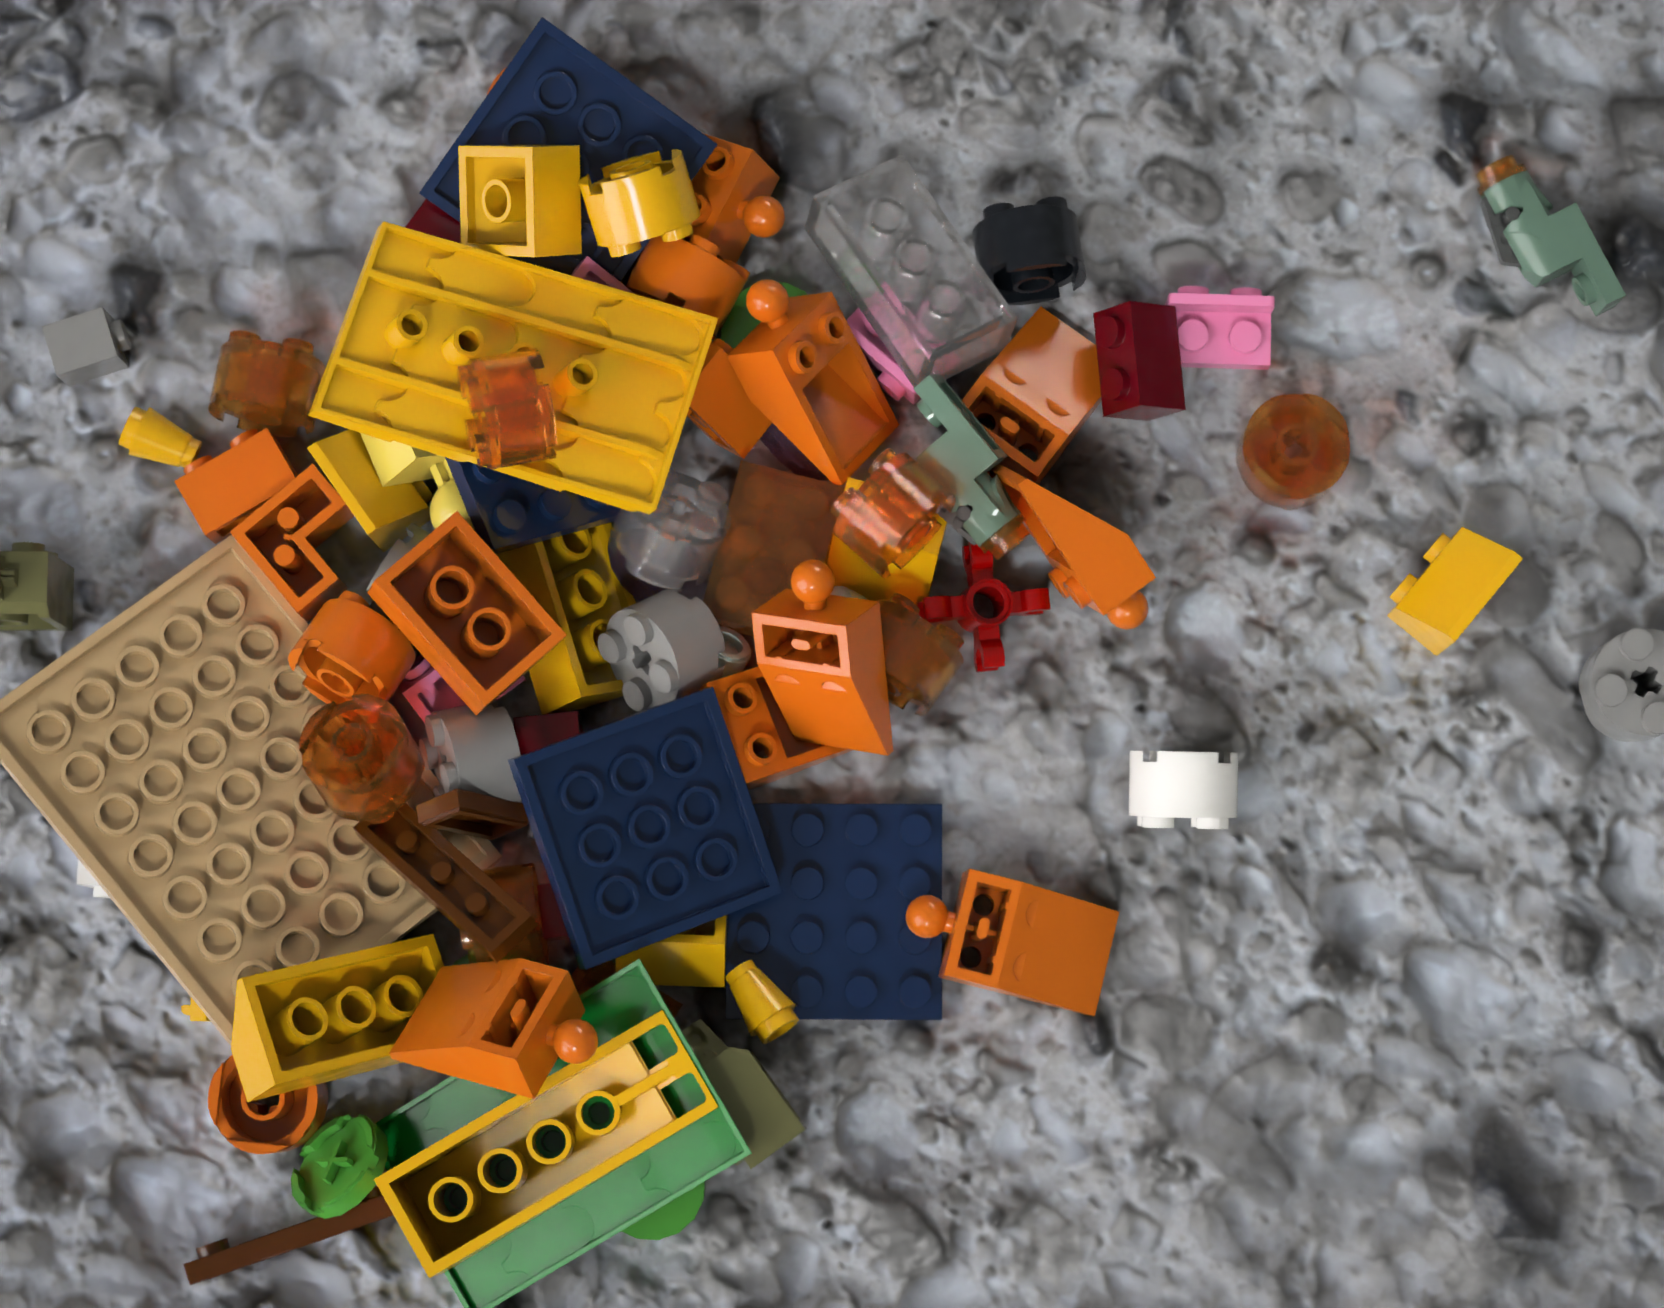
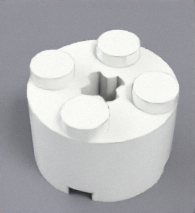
M1130 750L1129 816H1137V826L1144 828H1174V818H1191V827L1198 829H1229V818H1237L1238 752H1224V763H1219V752L1149 751V761H1143V751Z

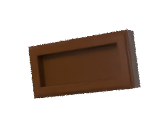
M454 789L416 805L418 823L423 826L488 840H494L529 824L523 803L462 789Z

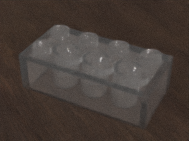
M903 154L814 195L804 229L913 387H916L930 374H940L946 380L1001 352L1005 348L1017 323V316Z

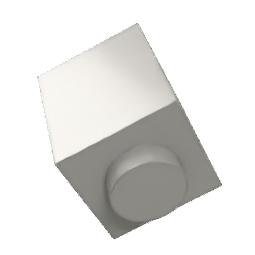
M103 307L42 326L56 376L69 387L129 368L124 351L130 350L132 347L126 327L121 319L115 321Z

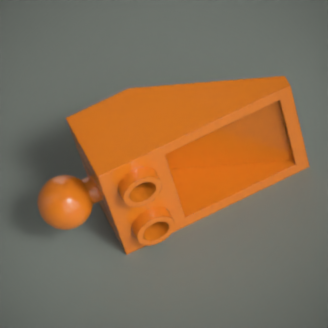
M704 134L718 145L691 181L701 213L692 223L693 234L701 236L717 245L721 249L717 256L720 260L727 259L737 263L751 234L760 238H768L774 236L782 229L785 222L784 208L777 199L771 197L780 177L753 149ZM693 234L685 237L684 240L689 242Z
M771 279L760 280L750 287L746 296V306L749 313L761 322L727 355V358L750 401L835 486L843 485L847 478L851 477L899 426V423L832 291L789 297L785 287L779 282Z
M1042 306L984 370L962 399L963 403L977 420L986 418L993 423L994 429L992 431L983 424L981 425L1007 455L999 463L1000 465L1039 485L1102 401L1096 345ZM1020 450H1032L1036 454L1037 460L1034 462L1020 452Z
M1000 464L990 471L993 477L998 475L1013 504L1021 512L1020 519L1053 567L1047 574L1058 592L1065 599L1071 596L1081 609L1089 606L1103 616L1107 614L1109 621L1120 629L1129 630L1140 626L1145 621L1149 608L1146 597L1139 590L1156 577L1130 536Z
M810 559L803 561L792 572V589H784L751 612L757 664L796 741L888 756L893 752L880 602L831 595L835 585V578L831 568L820 560Z
M759 666L705 683L699 689L714 688L748 790L766 785L852 751L850 749L796 741Z
M969 868L962 873L953 912L948 911L941 899L933 895H922L912 900L908 905L905 918L911 932L921 938H933L942 932L948 933L938 977L1094 1017L1120 911L1022 881ZM983 895L991 901L992 908L988 915H979L974 911L973 901L976 896ZM966 947L973 948L978 952L979 962L974 968L964 966L960 960V954Z
M522 958L500 960L498 963L488 961L441 967L389 1054L393 1060L535 1099L558 1057L570 1064H581L588 1061L597 1050L598 1035L589 1022L581 1019L586 1010L568 970Z

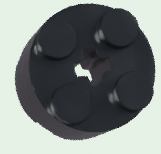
M1058 196L1047 197L1039 200L1035 205L1015 208L1011 203H996L983 210L984 219L974 227L972 236L981 294L985 299L990 301L991 293L1000 295L1001 304H1036L1059 298V287L1072 282L1073 291L1084 284L1086 271L1077 217L1072 210L1068 209L1065 198Z

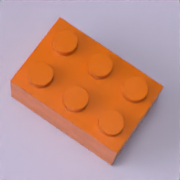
M458 511L374 580L367 592L476 716L567 636Z

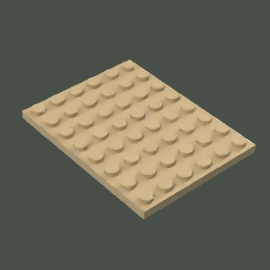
M232 534L0 699L1 765L230 1046L232 1044L237 980L240 978L398 942L438 911L359 839L353 827L392 792L396 793L417 812L416 805L433 799L434 787L439 786L437 777L431 770L424 768L421 758L383 713L377 717L367 718L370 712L367 709L359 708L355 715L341 712L317 698L302 684L307 675L299 664L292 671L288 662V656L309 624L288 603ZM436 829L484 873L492 869L502 859V855L488 839Z

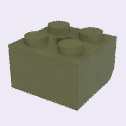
M17 542L12 544V551H0V631H72L74 568L58 558L57 553L45 551V545L41 543Z
M701 1019L682 1031L752 1154L735 1163L736 1166L745 1161L750 1169L754 1168L807 1129L752 1051L728 1047Z

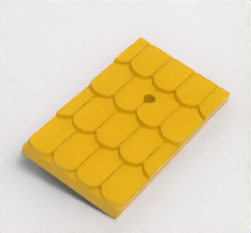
M383 221L377 227L370 251L366 257L308 416L390 443L394 440L458 462H470L559 492L566 490L630 512L639 511L651 514L657 509L718 318Z

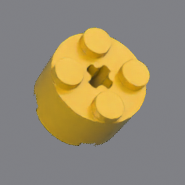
M671 150L672 160L662 161L660 151L621 160L601 168L604 178L593 184L589 174L578 181L597 245L608 247L611 257H620L636 252L642 248L640 241L660 235L663 242H671L693 234L692 223L701 213L681 150Z

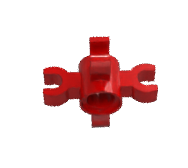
M989 541L980 547L969 542V545L962 546V557L967 573L968 588L958 596L924 597L922 602L916 603L919 624L957 620L963 629L973 633L976 672L997 671L998 667L1005 666V654L1000 639L999 624L1004 622L1009 616L1041 615L1044 610H1050L1048 588H1036L1011 592L1003 582L993 577L992 542ZM975 594H983L991 600L994 607L992 618H984L975 611L973 606Z

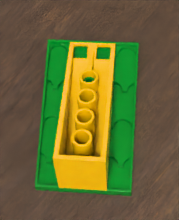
M640 958L579 995L586 1010L581 1019L589 1022L598 1035L597 1050L588 1061L581 1064H570L558 1057L535 1099L450 1076L376 1122L387 1135L389 1152L385 1164L387 1172L376 1177L374 1181L427 1276L431 1278L444 1273L464 1308H493L752 1154Z

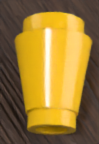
M135 406L127 419L118 444L129 449V455L185 468L196 460L203 442L193 438L191 434L153 408L149 407L145 411Z
M752 960L741 963L726 975L725 979L730 985L731 992L750 1035H757L763 1044L770 1043L781 1037L799 1021V1018L793 1011L796 1004L760 968H757Z

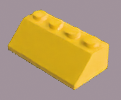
M611 522L496 554L567 634L552 651L529 670L542 715L583 709L622 697L623 682L616 679L610 663L603 659L597 644L598 636L606 632L610 618L617 611L636 603Z
M434 934L254 974L237 980L231 1051L247 1102L403 1063L393 1060L389 1052L441 967L444 966Z

